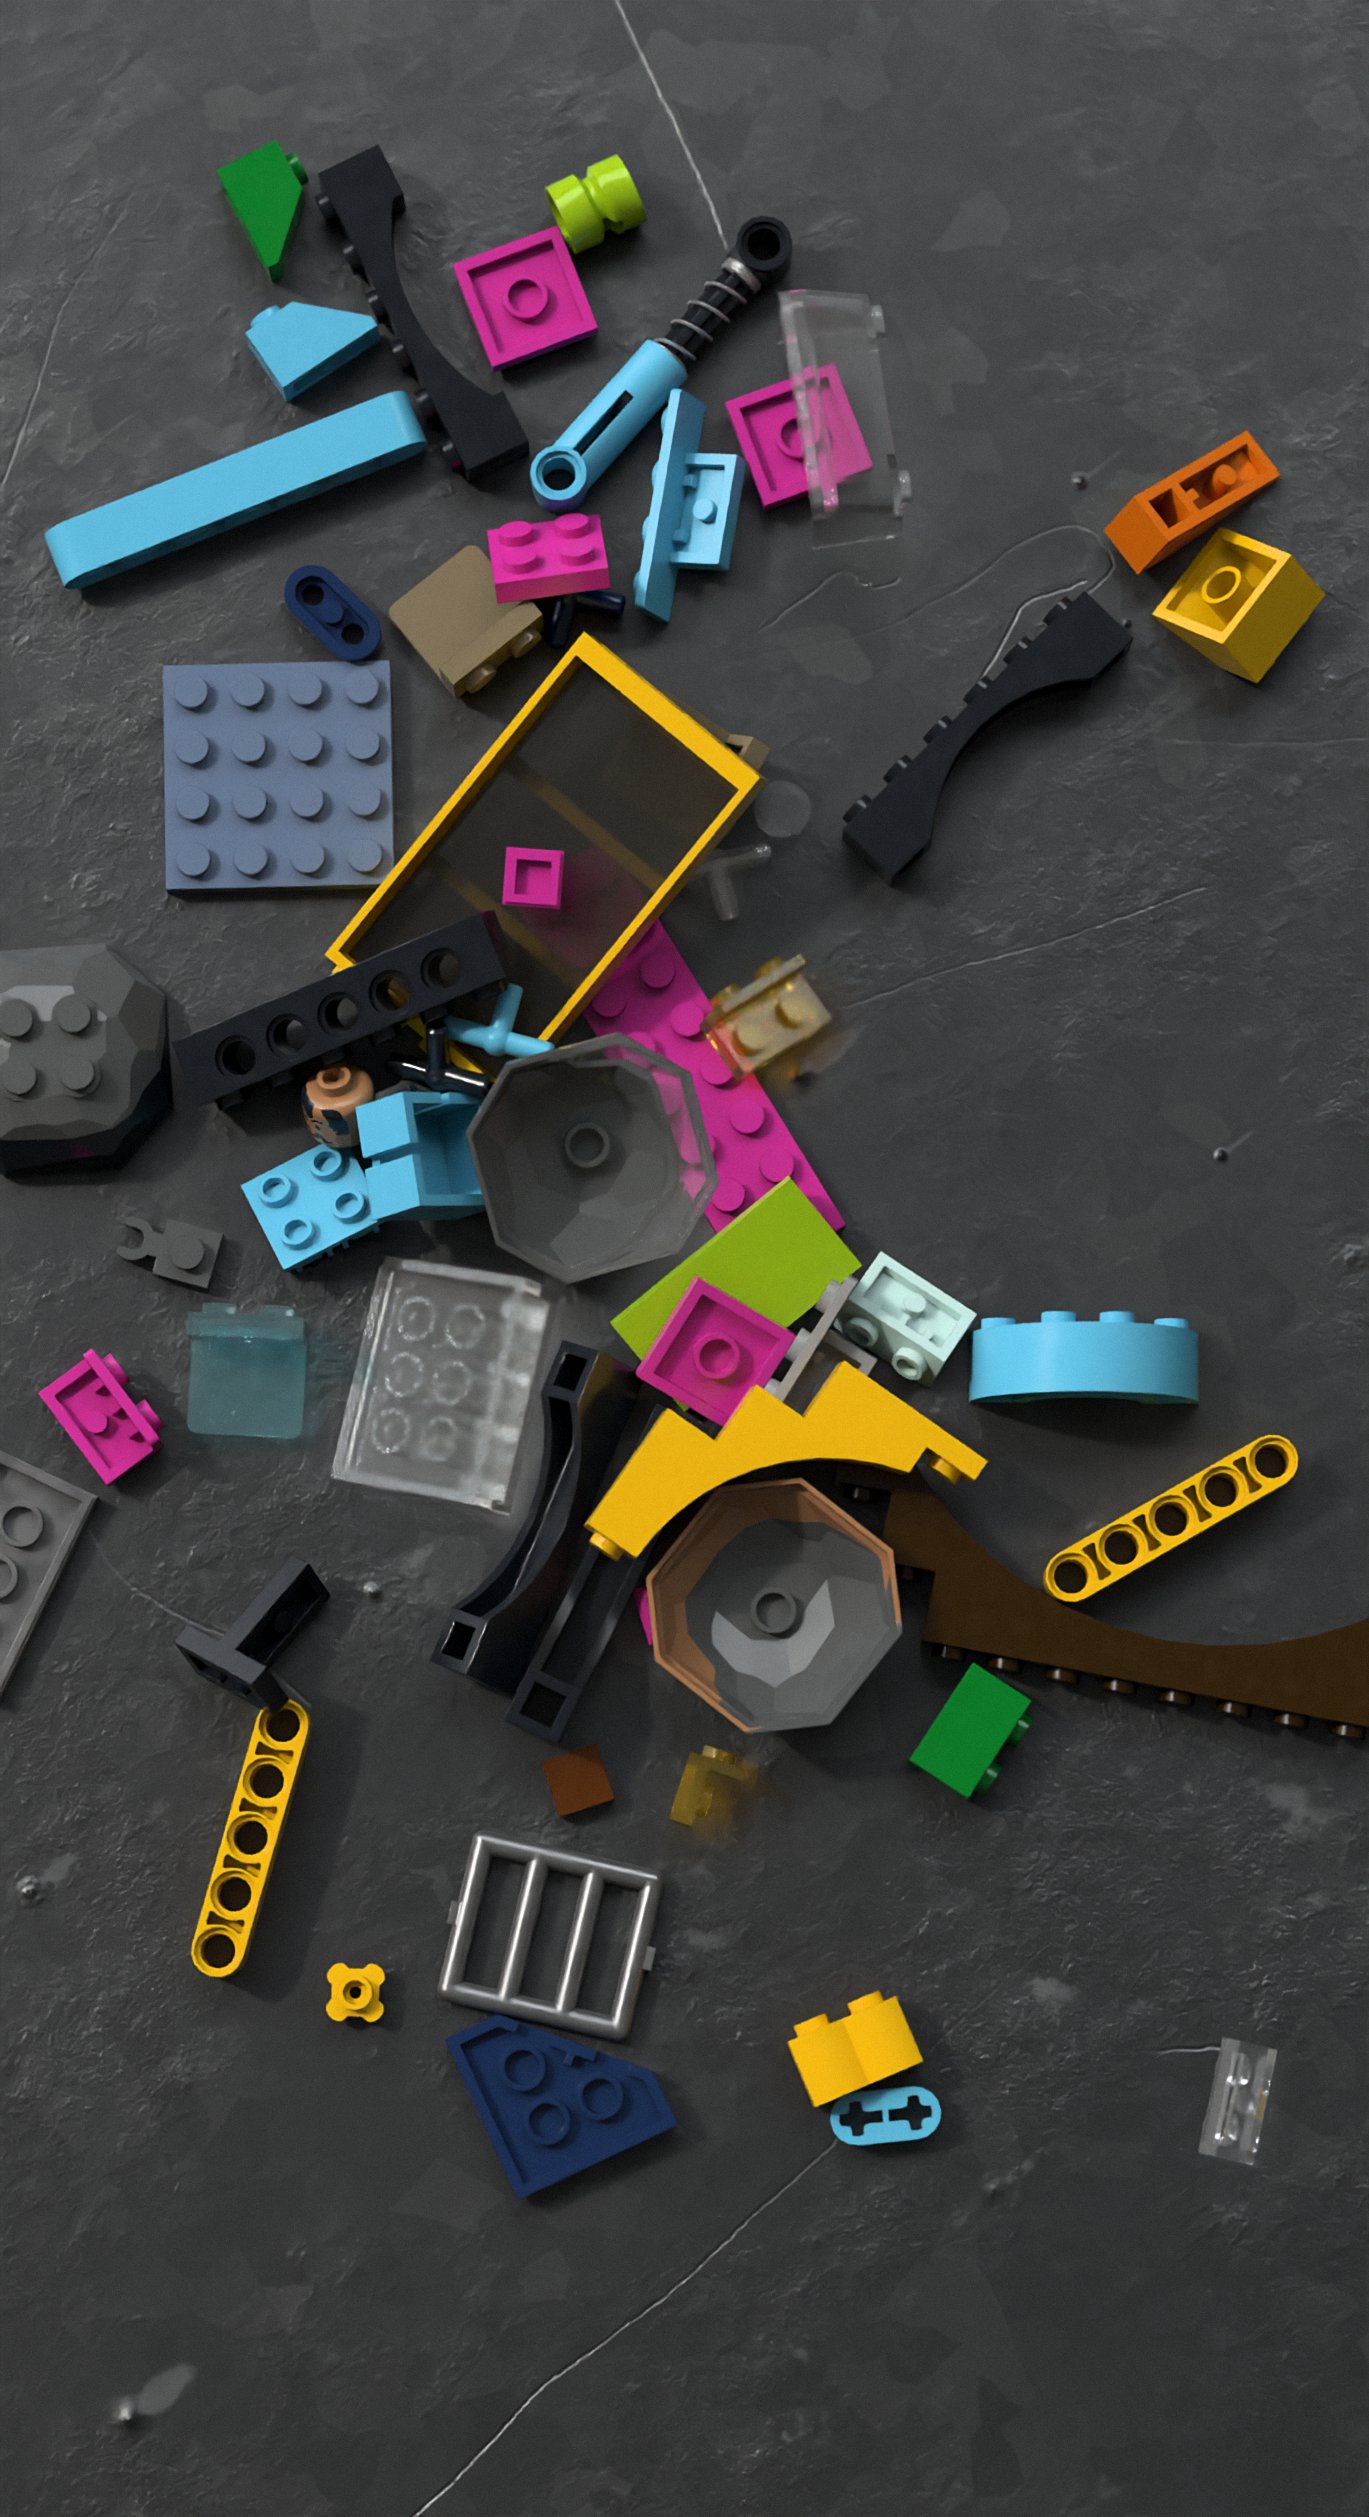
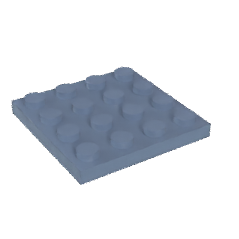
M390 660L163 666L165 866L167 893L377 889L395 867L392 680Z

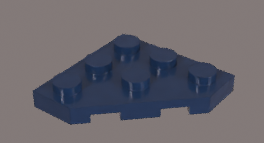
M499 2014L445 2039L518 2200L678 2125L654 2072Z

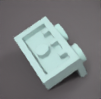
M880 1251L848 1297L834 1322V1327L844 1333L853 1344L870 1350L893 1365L894 1369L903 1377L916 1380L925 1387H930L977 1314Z

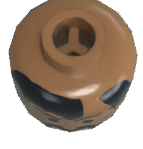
M336 1063L317 1069L306 1079L301 1089V1103L307 1127L315 1140L326 1146L343 1149L351 1148L361 1143L355 1107L373 1102L374 1095L376 1094L374 1082L364 1069L353 1064Z

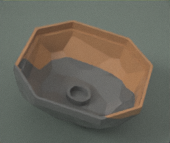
M801 1477L718 1487L646 1577L655 1662L747 1735L830 1725L903 1633L893 1550Z

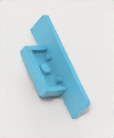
M683 389L671 390L668 407L665 408L662 414L661 429L663 438L659 461L655 464L652 471L654 491L650 514L643 524L642 537L644 549L640 570L635 575L633 582L635 608L659 623H669L678 568L729 570L747 461L737 454L698 453L706 405Z

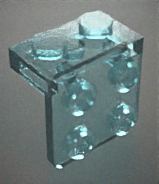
M203 1303L202 1312L188 1311L187 1336L191 1339L192 1346L187 1425L193 1433L294 1439L302 1433L309 1324L304 1317H295V1308L265 1305L260 1306V1315L237 1314V1305Z

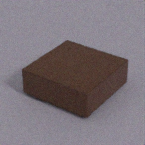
M597 1744L541 1762L560 1818L615 1800Z

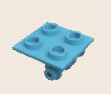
M320 1144L240 1185L285 1273L295 1268L298 1273L303 1271V1266L321 1258V1254L327 1252L330 1257L334 1255L332 1248L342 1244L344 1249L350 1247L347 1242L348 1240L352 1239L354 1241L373 1230L377 1233L380 1231L378 1225L388 1221L372 1220L366 1177L351 1148L343 1149Z

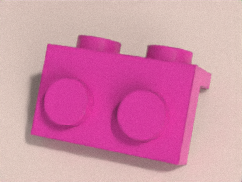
M91 1348L83 1354L84 1360L38 1394L105 1484L110 1487L164 1447L156 1433L165 1426L145 1399L134 1405L122 1389L123 1386L130 1382V1379L113 1356L109 1353L103 1359H100Z

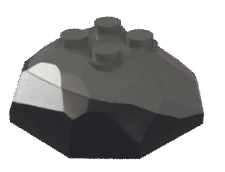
M106 943L0 951V1174L6 1179L122 1170L174 1111L167 996Z

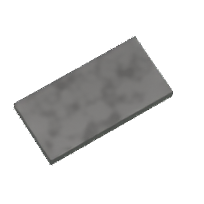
M1 1450L0 1702L99 1500L98 1496Z

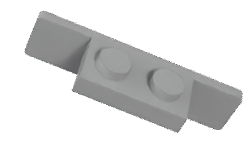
M851 1274L846 1277L843 1284L834 1279L831 1280L814 1307L823 1313L814 1331L810 1333L801 1328L784 1356L793 1364L783 1381L780 1382L771 1377L764 1390L801 1416L838 1363L845 1360L868 1376L878 1358L829 1329L859 1279Z

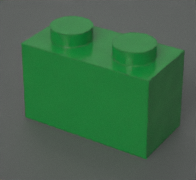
M973 1662L908 1763L965 1801L973 1790L984 1796L1002 1768L993 1761L1005 1741L1016 1747L1034 1718L1025 1713L1032 1700Z

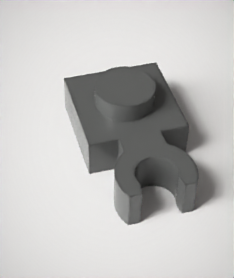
M126 1218V1227L141 1231L144 1235V1241L137 1249L118 1246L116 1253L122 1259L132 1263L142 1262L148 1258L156 1259L152 1271L154 1276L199 1289L210 1290L225 1238L223 1233L168 1218L164 1234L155 1232L152 1226L142 1218Z

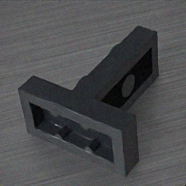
M292 1555L270 1579L265 1588L243 1614L232 1624L220 1641L188 1624L173 1642L198 1675L275 1717L288 1702L289 1698L269 1669L331 1595L310 1564Z

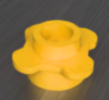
M337 1963L329 1969L327 1979L332 1984V1998L326 2005V2011L333 2020L343 2021L348 2016L363 2017L368 2022H374L383 2015L384 2006L379 2001L380 1985L385 1980V1974L378 1965L369 1964L364 1969H352L343 1963ZM353 1987L360 1988V1997H351L350 1990Z

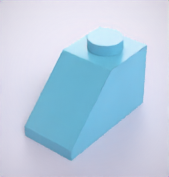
M291 302L282 309L275 305L264 310L252 320L250 324L252 329L245 332L250 350L286 402L380 341L378 326L371 316Z

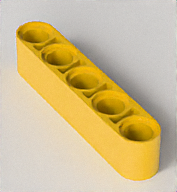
M1267 1435L1258 1438L1061 1551L1050 1560L1043 1573V1586L1046 1594L1065 1606L1082 1603L1277 1491L1294 1476L1298 1468V1454L1295 1447L1289 1440L1279 1435ZM1265 1448L1274 1449L1283 1456L1285 1470L1282 1476L1267 1478L1259 1473L1255 1465V1456L1259 1450ZM1223 1477L1231 1482L1235 1489V1499L1231 1505L1217 1507L1210 1503L1205 1495V1484L1209 1479ZM1166 1505L1178 1508L1184 1514L1186 1520L1183 1532L1175 1536L1161 1533L1155 1524L1157 1509ZM1115 1534H1123L1129 1537L1136 1548L1133 1561L1125 1565L1111 1562L1104 1550L1106 1539ZM1074 1563L1084 1571L1086 1583L1080 1592L1074 1594L1065 1593L1057 1587L1054 1580V1572L1059 1565Z
M290 1699L280 1711L291 1710L299 1718L300 1730L292 1740L278 1742L271 1737L269 1722L272 1715L261 1710L256 1719L192 1942L191 1955L194 1964L201 1972L211 1977L226 1978L235 1975L243 1968L248 1958L312 1732L310 1716L300 1704ZM275 1766L283 1774V1788L275 1797L269 1799L261 1798L254 1791L253 1778L262 1767ZM249 1822L261 1823L268 1834L265 1848L254 1855L244 1854L237 1844V1834L240 1828ZM242 1878L250 1885L252 1892L251 1900L243 1910L237 1912L230 1911L222 1904L220 1898L221 1890L229 1880ZM218 1934L228 1936L235 1946V1956L232 1962L223 1968L211 1966L204 1954L208 1940Z

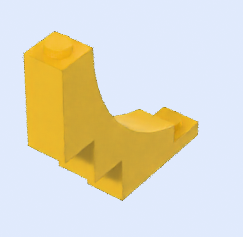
M844 1360L836 1365L802 1416L757 1384L748 1390L714 1440L669 1408L666 1409L641 1442L584 1527L594 1533L589 1543L618 1562L622 1554L630 1559L636 1558L652 1537L677 1512L696 1498L727 1480L754 1470L786 1463L835 1461L872 1466L904 1475L911 1471L922 1453H925L930 1457L926 1466L944 1480L955 1485L959 1478L966 1483L974 1481L988 1461Z

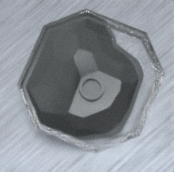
M620 1031L506 1062L465 1132L496 1245L566 1284L678 1254L720 1184L690 1070Z

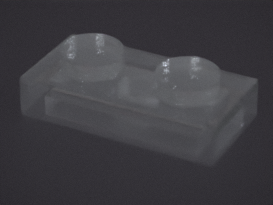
M1222 2038L1198 2153L1253 2165L1277 2050L1230 2038Z

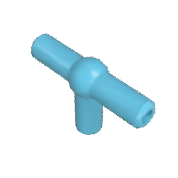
M504 982L508 991L498 995L490 1026L453 1016L445 1017L442 1021L448 1026L450 1040L484 1048L492 1056L506 1054L524 1058L545 1051H555V1046L551 1042L512 1032L523 993L522 987Z

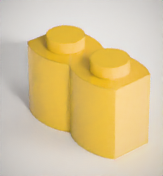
M880 1990L847 2003L851 2015L830 2023L826 2013L793 2026L798 2037L786 2043L813 2107L827 2103L923 2062L896 1996L883 2000Z

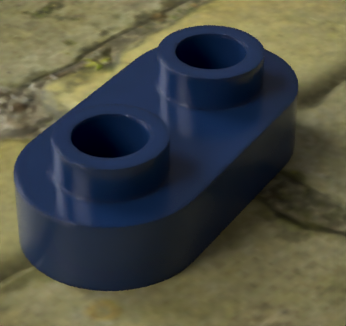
M306 565L296 569L288 577L284 587V599L288 611L333 657L339 661L358 662L368 661L377 653L382 641V632L377 617L330 570L319 565ZM317 589L324 594V599L319 605L309 606L304 603L303 597L309 590ZM352 628L360 629L364 633L363 640L357 645H348L343 640L347 630Z

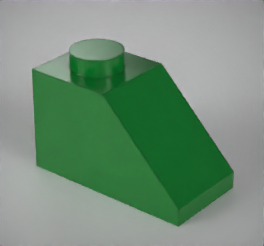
M274 140L216 170L220 187L272 283L283 277L306 206L301 186L309 182L296 154L292 152L285 156L277 140Z

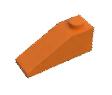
M1246 431L1134 496L1104 529V532L1136 574L1139 575L1176 553L1275 482L1281 474L1250 433Z

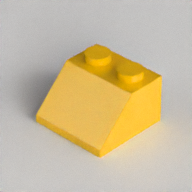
M1220 526L1152 615L1157 621L1222 669L1258 683L1267 670L1273 666L1277 657L1300 627L1308 620L1310 614L1324 598L1325 594L1291 554Z

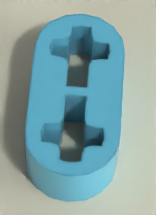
M908 2086L859 2091L843 2095L835 2102L830 2114V2123L837 2137L851 2145L916 2140L927 2137L936 2130L940 2122L941 2108L933 2093L923 2087ZM916 2095L921 2105H930L931 2117L922 2119L921 2129L911 2130L910 2123L907 2120L889 2121L888 2110L906 2107L908 2103L907 2097ZM858 2101L863 2111L882 2110L883 2122L867 2123L863 2127V2135L852 2136L851 2128L849 2126H841L839 2117L841 2114L849 2112V2103Z

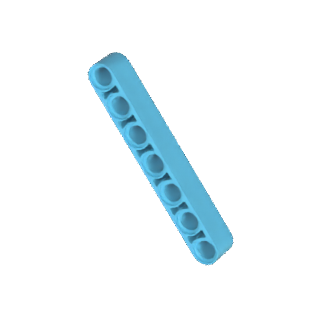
M394 391L66 520L50 528L44 534V538L64 588H82L406 460L423 451L427 447L428 442L406 391Z

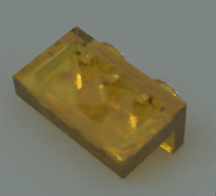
M802 953L787 962H784L781 956L773 958L752 975L756 980L742 990L737 983H734L723 989L708 1002L712 1010L699 1027L738 1082L824 1029L832 1021L830 1014L800 974L808 964L807 959Z

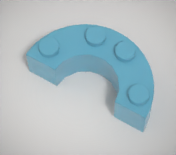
M1069 1311L1042 1312L1041 1323L1016 1324V1319L984 1318L981 1319V1329L969 1333V1403H1027L1033 1400L1051 1398L1093 1397L1128 1399L1146 1404H1199V1333L1189 1329L1188 1319L1165 1318L1154 1320V1324L1135 1323V1313L1124 1311L1101 1312L1100 1322H1076V1313Z

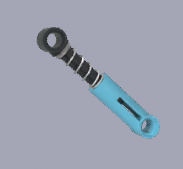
M758 216L751 218L743 224L737 234L736 245L726 255L727 260L721 265L722 273L715 281H708L704 284L705 292L698 300H690L688 302V311L681 319H673L671 321L669 333L664 338H656L654 342L647 339L551 447H547L537 454L531 465L530 477L534 498L541 508L556 514L569 513L578 508L586 498L587 490L669 400L671 390L678 389L689 376L686 372L685 364L690 358L696 360L694 354L707 339L713 341L711 335L724 320L727 323L730 322L728 318L730 313L741 301L747 304L745 299L747 295L756 294L757 290L776 284L786 276L791 266L792 238L790 231L783 222L770 216ZM765 241L774 244L779 253L771 260L760 261L752 257L749 249L755 243ZM556 469H564L572 473L575 480L565 490H553L544 483L547 474Z

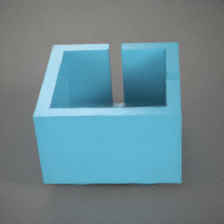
M400 1092L355 1107L363 1158H371L373 1167L365 1169L373 1221L457 1220L486 1211L465 1134L485 1098L461 1092H448L440 1095V1092Z

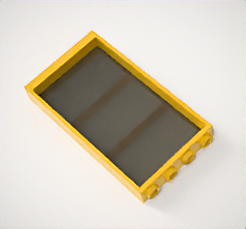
M583 632L324 955L337 965L332 971V974L479 911L495 910L520 972L519 975L504 982L521 986L523 989L512 1032L551 1042L555 1046L769 781L598 639ZM506 847L565 851L560 909L502 905ZM448 954L441 961L440 974L442 979L451 986H454L459 981L461 966L455 957ZM396 976L390 982L388 993L391 1001L396 1006L402 1008L409 999V988L402 978ZM472 995L455 1001L452 1004L456 1013L450 1016L490 1026L498 995L476 1004ZM421 1017L401 1024L402 1029L408 1024L423 1037L418 1046L427 1054L425 1027L427 1025H423ZM449 1039L450 1061L459 1068L490 1075L494 1082L506 1062L520 1059L506 1054L492 1056L484 1048Z

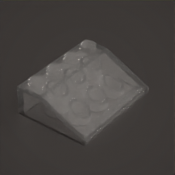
M382 1255L330 1479L453 1507L509 1517L561 1292L525 1277Z

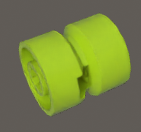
M617 154L587 168V177L582 180L572 174L544 187L554 218L574 254L604 242L606 230L611 229L617 234H621L647 221L645 209L634 182Z

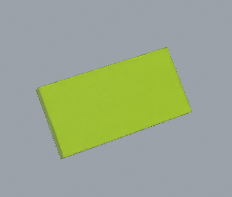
M787 1176L622 1311L610 1323L642 1361L696 1274L787 1328L819 1301L832 1279L842 1283L849 1274L852 1275L862 1264L794 1181ZM674 1399L684 1412L690 1408Z

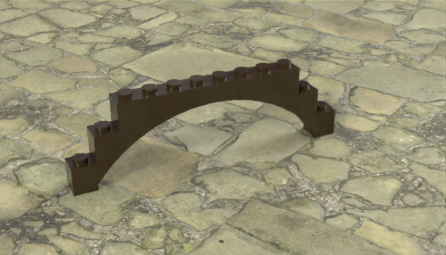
M838 1462L833 1486L845 1488L844 1498L877 1504L879 1495L890 1497L882 1542L893 1550L896 1579L921 1583L923 1574L933 1576L921 1644L933 1646L931 1656L950 1661L965 1662L966 1654L971 1653L990 1657L988 1667L997 1670L1022 1673L1024 1664L1047 1668L1045 1678L1053 1681L1079 1685L1081 1675L1104 1679L1102 1689L1114 1693L1136 1696L1138 1686L1160 1690L1159 1700L1166 1703L1194 1707L1196 1697L1218 1702L1216 1712L1227 1715L1251 1718L1252 1709L1275 1713L1274 1723L1279 1725L1308 1729L1309 1721L1314 1720L1332 1724V1735L1356 1740L1366 1739L1367 1731H1369V1617L1355 1624L1311 1637L1254 1645H1206L1168 1641L1105 1624L1060 1604L1022 1581L999 1563L950 1515L924 1480L916 1463L909 1473L899 1475L872 1466Z

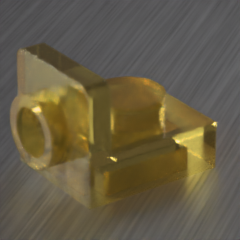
M704 1745L702 1755L690 1751L668 1820L691 1827L694 1815L705 1819L716 1785L705 1782L708 1772L742 1782L746 1770L735 1766L738 1756Z

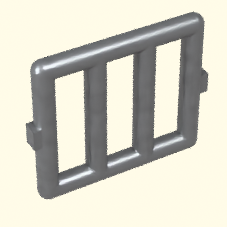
M482 1830L477 1832L472 1839L458 1902L452 1901L447 1924H451L452 1929L437 1989L439 1997L446 2002L621 2042L626 2040L631 2033L645 1970L651 1971L656 1948L651 1947L665 1886L664 1875L658 1870ZM492 1856L526 1864L497 1989L463 1981ZM549 1869L583 1877L554 2002L520 1995ZM606 1882L640 1890L611 2016L577 2008Z

